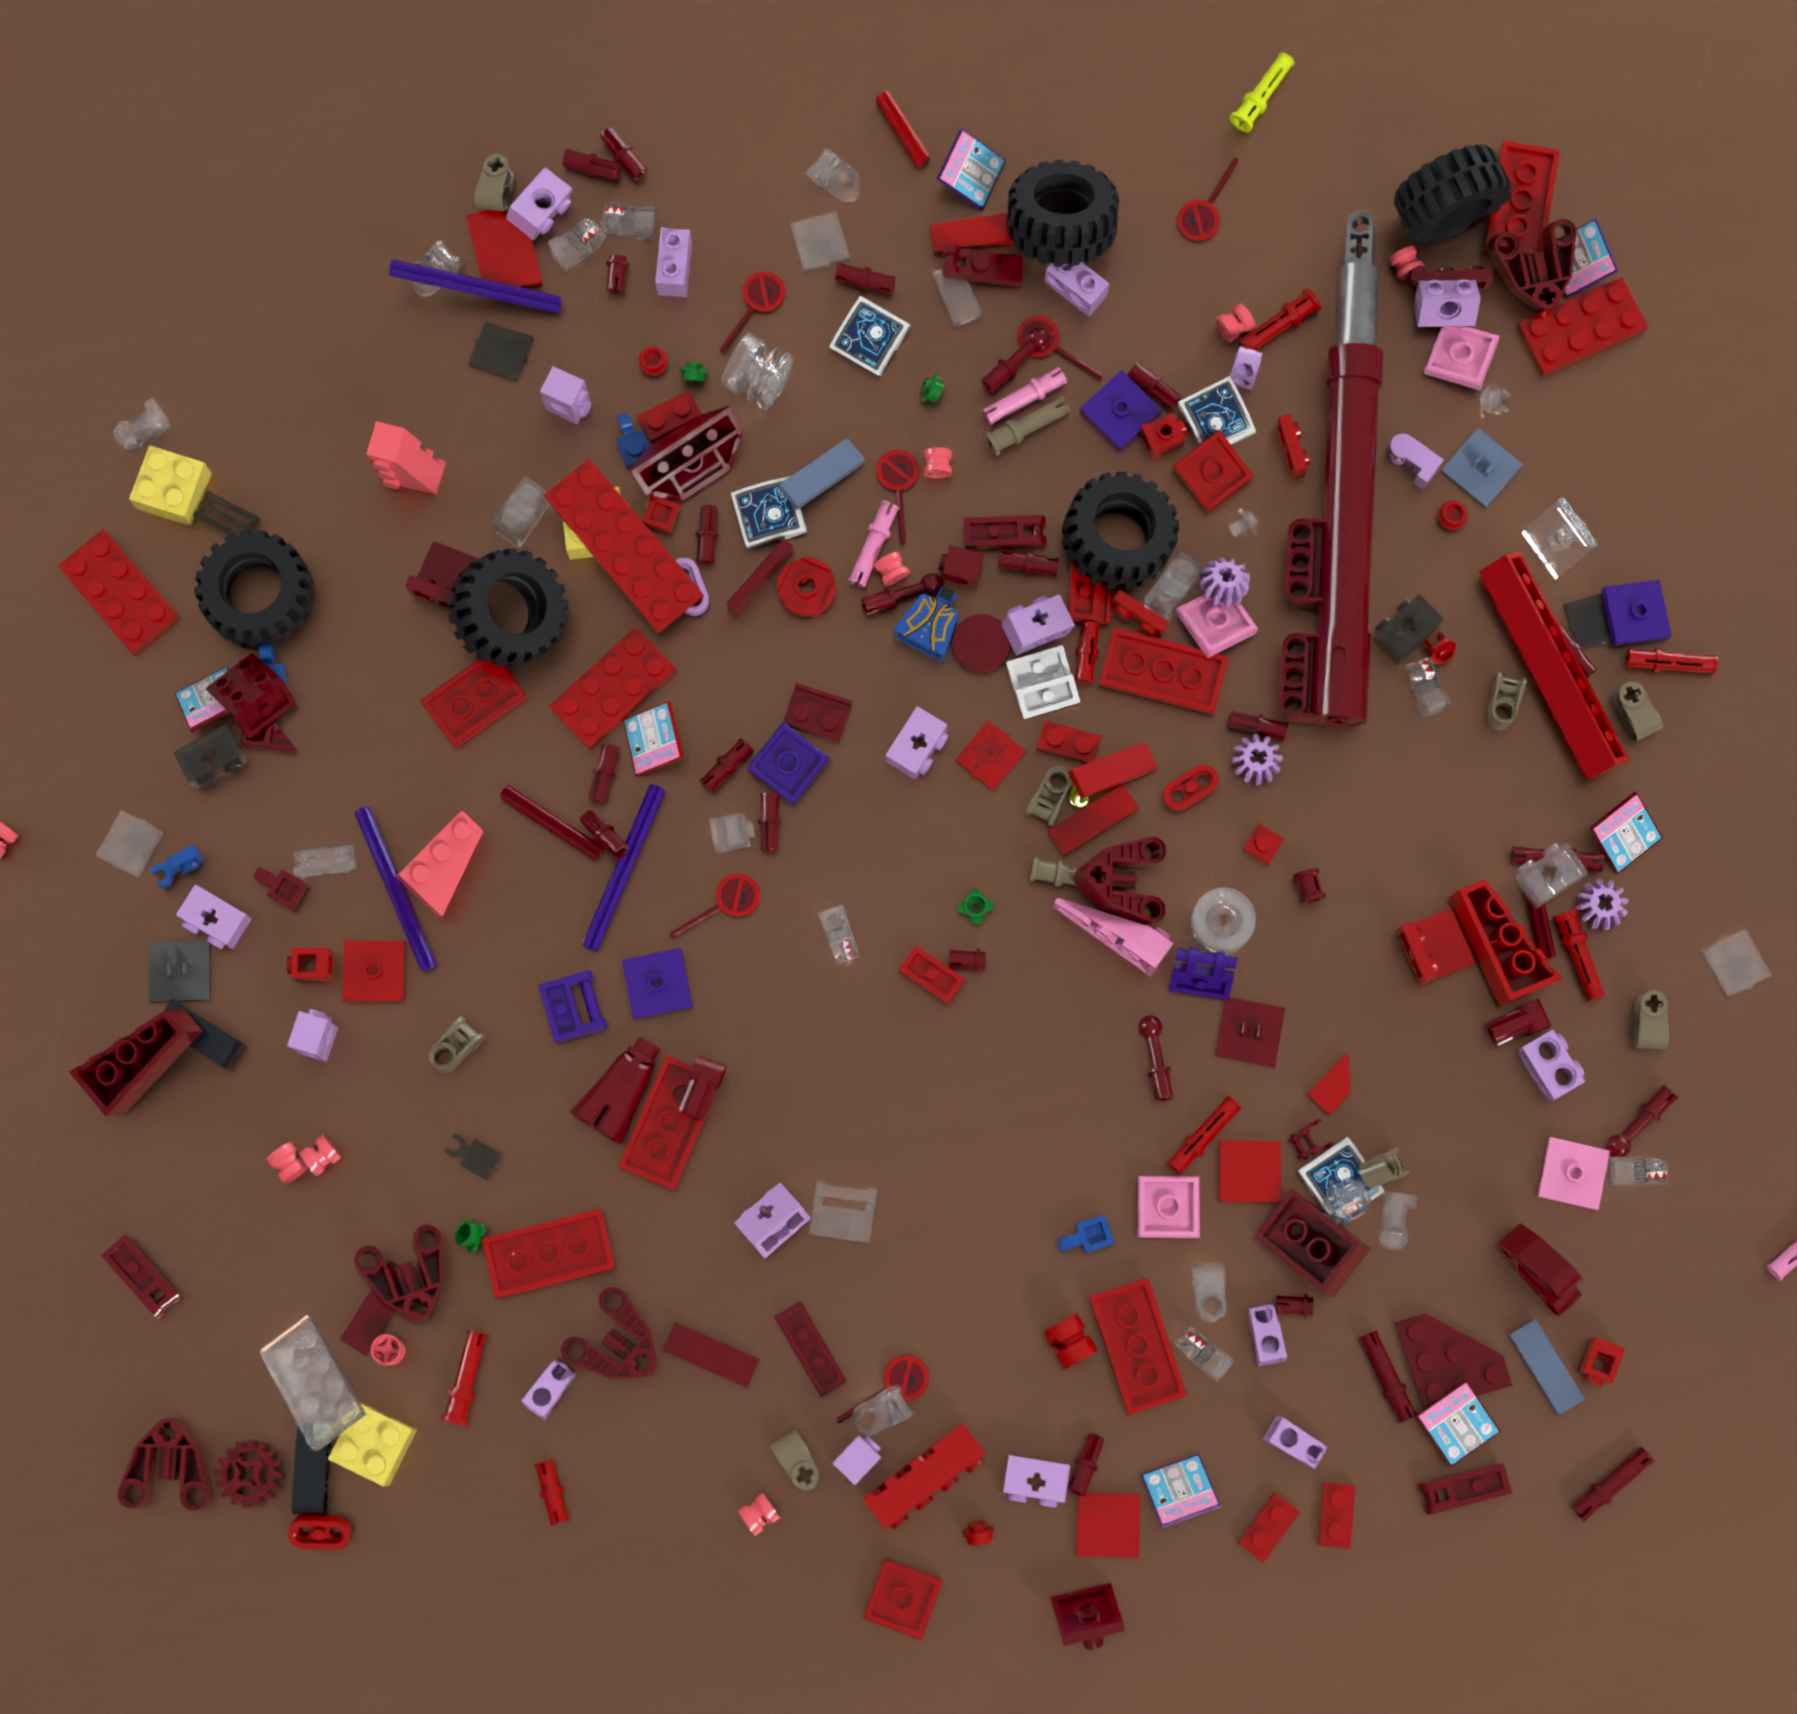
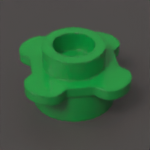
M686 362L685 367H679V370L682 371L681 379L704 382L705 373H709V370L703 369L702 363Z
M936 372L931 378L926 377L920 389V393L923 394L922 403H925L926 400L935 403L938 400L945 383L938 379L939 373Z
M971 889L965 901L958 904V911L961 914H966L971 918L973 924L978 925L983 922V916L993 910L994 904L992 900H987L981 895L978 889ZM974 904H977V905L979 906V908H978V909H974V908H973V905H974Z
M472 1218L461 1222L455 1230L457 1245L460 1247L465 1246L470 1253L475 1252L485 1234V1226L482 1224L477 1225Z

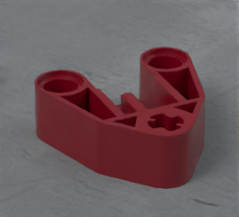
M1559 219L1551 222L1543 231V241L1546 250L1545 257L1550 280L1543 252L1526 256L1532 283L1530 285L1525 257L1522 254L1520 241L1514 233H1500L1493 236L1488 242V254L1508 290L1535 311H1545L1555 307L1559 303L1573 275L1576 227L1568 219ZM1556 226H1560L1565 232L1562 241L1558 240L1554 235ZM1500 239L1508 242L1509 250L1506 254L1502 253L1498 248ZM1547 294L1548 300L1540 301L1539 295Z
M1153 836L1106 848L1097 853L1076 871L1074 876L1075 884L1101 911L1147 926L1159 922L1166 914V906L1163 900L1153 895L1112 891V887L1135 889V883L1138 882V876H1135L1134 871L1112 870V867L1144 868L1156 864L1166 856V845L1163 840ZM1145 846L1150 849L1151 858L1146 855ZM1145 905H1147L1151 911L1150 917H1148L1145 913Z
M1518 1224L1497 1243L1498 1248L1515 1271L1556 1316L1559 1317L1582 1297L1581 1292L1576 1287L1582 1280L1579 1272L1545 1240L1523 1224Z
M429 1224L420 1226L415 1231L412 1241L417 1257V1265L426 1288H420L412 1262L404 1263L394 1268L403 1296L398 1297L389 1269L386 1268L383 1256L375 1246L367 1245L361 1247L356 1252L354 1258L356 1272L381 1305L413 1324H421L430 1317L443 1282L441 1233L435 1226ZM423 1233H429L435 1238V1244L428 1248L423 1247L418 1242V1237ZM364 1254H371L376 1258L377 1264L373 1268H364L359 1263L360 1257ZM417 1301L419 1305L426 1306V1309H423V1315L418 1316L417 1312L410 1311L409 1308H413V1302Z
M617 1287L604 1289L599 1296L598 1303L600 1308L614 1319L616 1324L639 1340L638 1344L635 1346L612 1328L601 1343L624 1360L622 1365L580 1337H570L563 1342L561 1346L562 1358L569 1364L610 1379L647 1378L652 1376L658 1368V1358L650 1327L623 1290ZM611 1293H618L622 1299L620 1307L615 1310H610L606 1306V1298ZM575 1342L581 1343L584 1348L582 1357L577 1360L571 1359L568 1354L569 1346ZM645 1355H648L650 1357L648 1360V1364L651 1365L648 1371L642 1369V1372H639L637 1370L639 1367L638 1362H636L639 1356L645 1358Z
M164 1418L158 1421L133 1450L117 1493L120 1504L126 1508H140L147 1505L151 1500L153 1479H155L157 1448H160L158 1479L176 1480L179 1448H182L179 1480H181L180 1502L184 1508L191 1511L208 1508L213 1502L214 1493L204 1449L182 1420ZM166 1428L176 1429V1436H171V1441L170 1436L165 1435ZM134 1485L138 1486L141 1490V1497L136 1503L130 1500L128 1494L130 1488ZM196 1487L203 1492V1500L199 1505H195L190 1499L191 1492Z

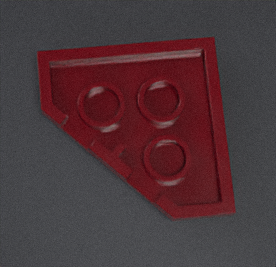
M1424 1313L1395 1322L1422 1410L1464 1380L1469 1383L1477 1396L1513 1385L1502 1354L1436 1318Z

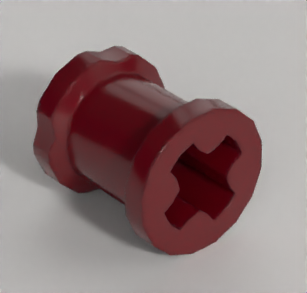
M1319 868L1304 870L1293 875V879L1298 882L1302 896L1300 899L1302 905L1326 898V894L1322 892L1318 879Z

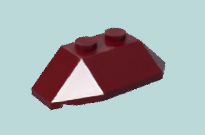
M729 406L696 416L648 447L630 471L645 495L683 501L731 470L744 431Z

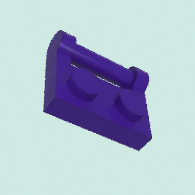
M591 970L538 985L556 1044L608 1029L606 1019L601 1017L591 981L594 978ZM580 985L590 1023L582 1025L571 986Z

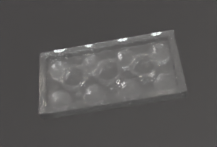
M307 1314L259 1351L312 1450L319 1451L366 1415L312 1316Z

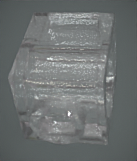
M744 812L709 819L716 853L751 847L750 838L755 837L752 820L746 821Z

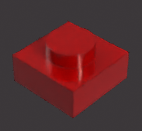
M651 496L643 523L648 527L671 534L680 510V504Z
M1258 823L1242 851L1269 865L1284 838Z

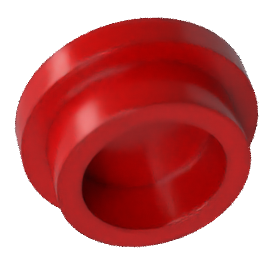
M648 347L640 353L638 363L640 369L645 374L656 376L666 369L668 360L666 353L662 349Z
M1458 501L1445 502L1438 511L1440 524L1449 530L1460 529L1468 518L1466 507Z
M974 1521L969 1523L968 1528L963 1530V1537L967 1538L968 1545L987 1544L992 1541L991 1535L994 1533V1528L987 1525L986 1521Z

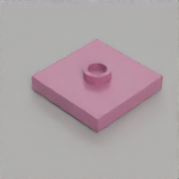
M1468 326L1441 327L1426 364L1424 374L1481 390L1500 336Z
M1203 594L1176 609V614L1207 658L1256 634L1258 630L1240 602L1238 605L1231 602L1228 608L1225 607L1223 602H1219V604L1214 606V599H1205Z
M1549 1137L1537 1197L1595 1211L1599 1210L1610 1150Z
M1138 1176V1238L1199 1239V1177Z

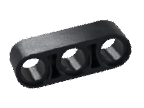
M171 999L164 1011L185 1009L202 1029L199 1036L189 1046L228 1070L245 1044L179 1002Z
M298 1424L292 1489V1514L294 1515L326 1514L330 1460L328 1458L331 1454L332 1444L331 1424Z

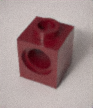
M950 545L948 554L942 553L938 570L943 571L942 580L977 589L984 553Z

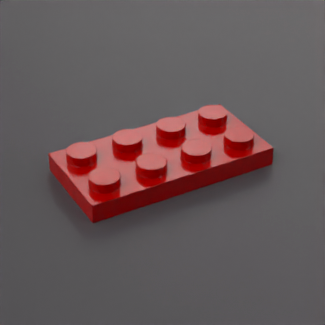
M1503 140L1499 160L1512 184L1511 196L1505 204L1501 205V209L1490 215L1483 251L1488 252L1487 245L1493 236L1503 232H1511L1518 237L1525 259L1528 255L1544 252L1543 231L1549 221L1560 150ZM1500 239L1498 248L1504 254L1508 252L1509 245L1506 240Z
M1620 277L1556 305L1551 309L1518 322L1517 328L1541 375L1545 376L1647 330L1648 325L1623 277Z
M104 529L58 565L61 571L133 655L180 618Z
M635 626L552 702L549 708L591 750L677 670Z
M1114 627L1099 686L1214 715L1229 656L1215 654L1207 658L1201 649Z
M666 1055L618 1168L675 1191L717 1091L715 1090L704 1120L680 1112L679 1108L690 1082L689 1075L692 1065Z
M601 1208L482 1238L496 1299L616 1269Z
M1145 1278L1090 1296L1094 1314L1127 1414L1131 1415L1186 1397V1390L1149 1279Z

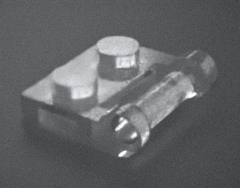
M817 1180L809 1235L870 1243L877 1189L868 1187V1190L827 1185L826 1181ZM824 1196L866 1202L865 1211L823 1205Z

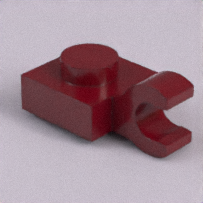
M258 867L253 875L257 881L270 887L266 894L269 898L293 912L309 887L308 884L284 870H281L276 877L265 869Z

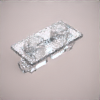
M353 843L293 850L296 864L294 865L295 877H301V879L326 873L346 872V874H350L351 870H358Z

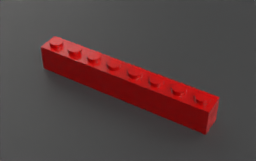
M1521 552L1505 554L1480 570L1479 573L1483 579V586L1491 594L1496 604L1497 613L1504 619L1512 641L1517 644L1522 653L1523 662L1533 674L1537 682V689L1545 697L1550 707L1551 716L1559 724L1564 734L1565 743L1572 749L1578 761L1580 771L1586 776L1587 780L1603 776L1628 762L1630 759Z

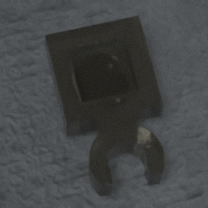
M453 1134L452 1137L460 1142V1148L456 1151L445 1148L446 1154L454 1158L463 1157L464 1159L460 1164L461 1167L488 1181L503 1154L476 1139L470 1147L463 1136Z

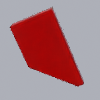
M1345 1054L1307 1094L1328 1116L1351 1093L1349 1056Z

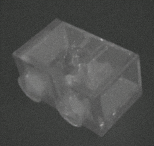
M524 476L491 522L495 533L520 548L550 506L543 497L548 490Z
M1180 550L1146 595L1143 605L1168 621L1199 581L1204 567Z
M1567 842L1561 846L1558 843L1551 845L1542 852L1545 857L1536 863L1531 859L1517 869L1519 874L1516 875L1515 881L1535 909L1587 875L1588 871ZM1545 867L1549 870L1556 869L1555 879L1552 880L1550 877L1543 878Z

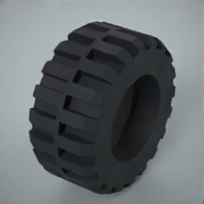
M1482 144L1468 145L1462 149H1455L1444 156L1441 155L1435 158L1434 161L1421 166V169L1409 175L1408 179L1403 181L1396 190L1394 205L1410 237L1421 244H1432L1439 240L1444 241L1449 239V237L1460 235L1464 231L1477 226L1481 221L1488 219L1491 214L1501 209V205L1508 201V198L1511 196L1512 184L1494 149Z
M1055 160L1054 163H1048V161L1041 162L1038 167L1031 166L1024 171V174L1021 173L1009 189L1007 210L1009 238L1020 252L1023 251L1025 256L1030 259L1036 258L1039 263L1045 265L1048 262L1058 267H1062L1063 264H1070L1071 267L1077 266L1083 261L1085 263L1091 262L1095 259V256L1100 257L1105 253L1115 240L1118 223L1119 194L1116 191L1115 185L1108 179L1106 174L1100 170L1098 172L1095 171L1094 166L1089 164L1084 166L1079 161L1073 160L1071 162H1063V160ZM1053 212H1069L1073 214H1057Z
M1117 471L1116 475L1112 477L1111 473L1108 472L1101 474L1098 481L1092 478L1085 484L1084 488H1080L1076 493L1062 525V534L1064 535L1062 544L1064 550H1069L1067 559L1070 564L1073 565L1077 562L1079 566L1076 571L1082 577L1085 574L1091 577V583L1097 586L1099 582L1106 584V589L1115 590L1117 586H1121L1122 590H1131L1135 583L1138 587L1147 584L1150 578L1155 579L1168 562L1178 541L1179 521L1174 519L1177 514L1175 506L1173 504L1168 505L1167 503L1170 497L1165 491L1160 493L1156 489L1158 485L1152 480L1147 483L1142 480L1143 476L1134 473L1133 477H1129L1127 472ZM1108 512H1118L1130 516L1142 528L1145 535V545L1135 550H1121L1110 546L1098 534L1095 527V518Z
M249 530L240 531V537L234 538L232 534L225 536L224 540L226 542L219 546L215 543L210 548L213 552L210 557L203 556L200 561L203 570L196 571L195 580L198 586L194 590L195 597L199 601L198 607L201 613L226 640L230 639L234 644L242 647L248 644L251 648H258V645L262 643L275 646L278 645L276 639L283 637L285 641L293 636L290 631L294 627L300 630L305 623L302 620L303 615H310L312 609L309 601L314 599V589L311 586L313 579L307 569V565L296 549L276 534L271 537L267 531L257 530L256 535H252ZM254 566L273 568L281 579L280 591L275 601L266 609L255 613H242L234 609L229 602V590L237 575Z
M507 548L503 551L496 550L471 562L469 566L465 567L458 574L460 579L454 581L451 587V591L455 595L448 598V607L453 608V613L448 615L450 624L455 623L457 631L453 633L457 640L462 638L466 644L463 648L468 653L477 652L476 659L482 662L491 660V664L501 667L506 664L508 666H515L546 653L552 648V643L560 639L562 631L559 629L565 627L567 622V616L563 615V611L568 610V600H563L562 593L566 591L563 583L558 585L555 579L558 577V574L554 569L548 570L545 567L547 562L541 557L532 559L533 554L531 552L523 550L518 553L516 548ZM498 581L508 583L514 586L524 597L528 608V621L522 633L517 635L508 633L501 629L492 619L488 609V593L493 583Z

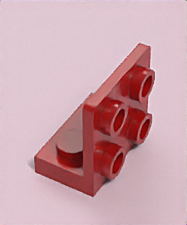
M1447 909L1415 923L1410 921L1401 925L1396 930L1420 986L1475 963V959L1452 909Z

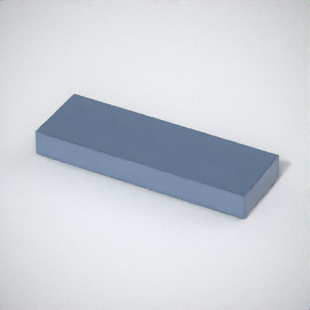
M846 438L780 483L779 490L793 507L798 510L862 466L866 459L850 440Z
M1536 1319L1508 1334L1557 1415H1561L1585 1400Z

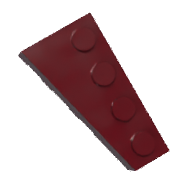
M185 1009L165 1010L136 1028L130 1035L114 1042L105 1051L89 1058V1061L70 1070L69 1073L105 1116L126 1114L199 1036L202 1029Z

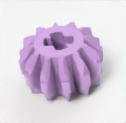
M1223 556L1218 559V562L1211 559L1207 567H1204L1201 571L1199 590L1205 591V599H1214V606L1219 604V602H1223L1226 608L1231 605V602L1238 605L1242 597L1247 595L1249 590L1250 574L1244 573V564L1235 565V558L1231 559L1230 562H1226Z
M1254 734L1252 743L1248 738L1244 737L1241 740L1243 747L1235 746L1233 752L1238 756L1233 757L1231 763L1241 765L1235 770V774L1240 775L1245 772L1246 775L1243 780L1245 783H1248L1251 777H1254L1255 784L1260 785L1262 777L1267 782H1270L1273 779L1272 773H1279L1281 768L1276 763L1281 762L1283 756L1274 754L1279 749L1278 744H1274L1271 747L1268 746L1270 737L1266 736L1262 743L1259 741V735ZM1253 755L1256 758L1260 756L1263 758L1261 765L1259 762H1251Z
M1597 879L1594 886L1588 883L1584 886L1585 893H1579L1577 899L1583 903L1578 905L1576 909L1579 912L1585 911L1586 913L1582 916L1581 921L1586 922L1591 919V929H1596L1599 924H1601L1604 931L1610 929V923L1618 926L1621 923L1619 917H1625L1628 913L1626 909L1621 907L1629 902L1627 898L1619 897L1624 891L1623 888L1620 887L1614 891V882L1611 880L1605 886L1601 879ZM1604 900L1607 905L1601 910L1597 905Z

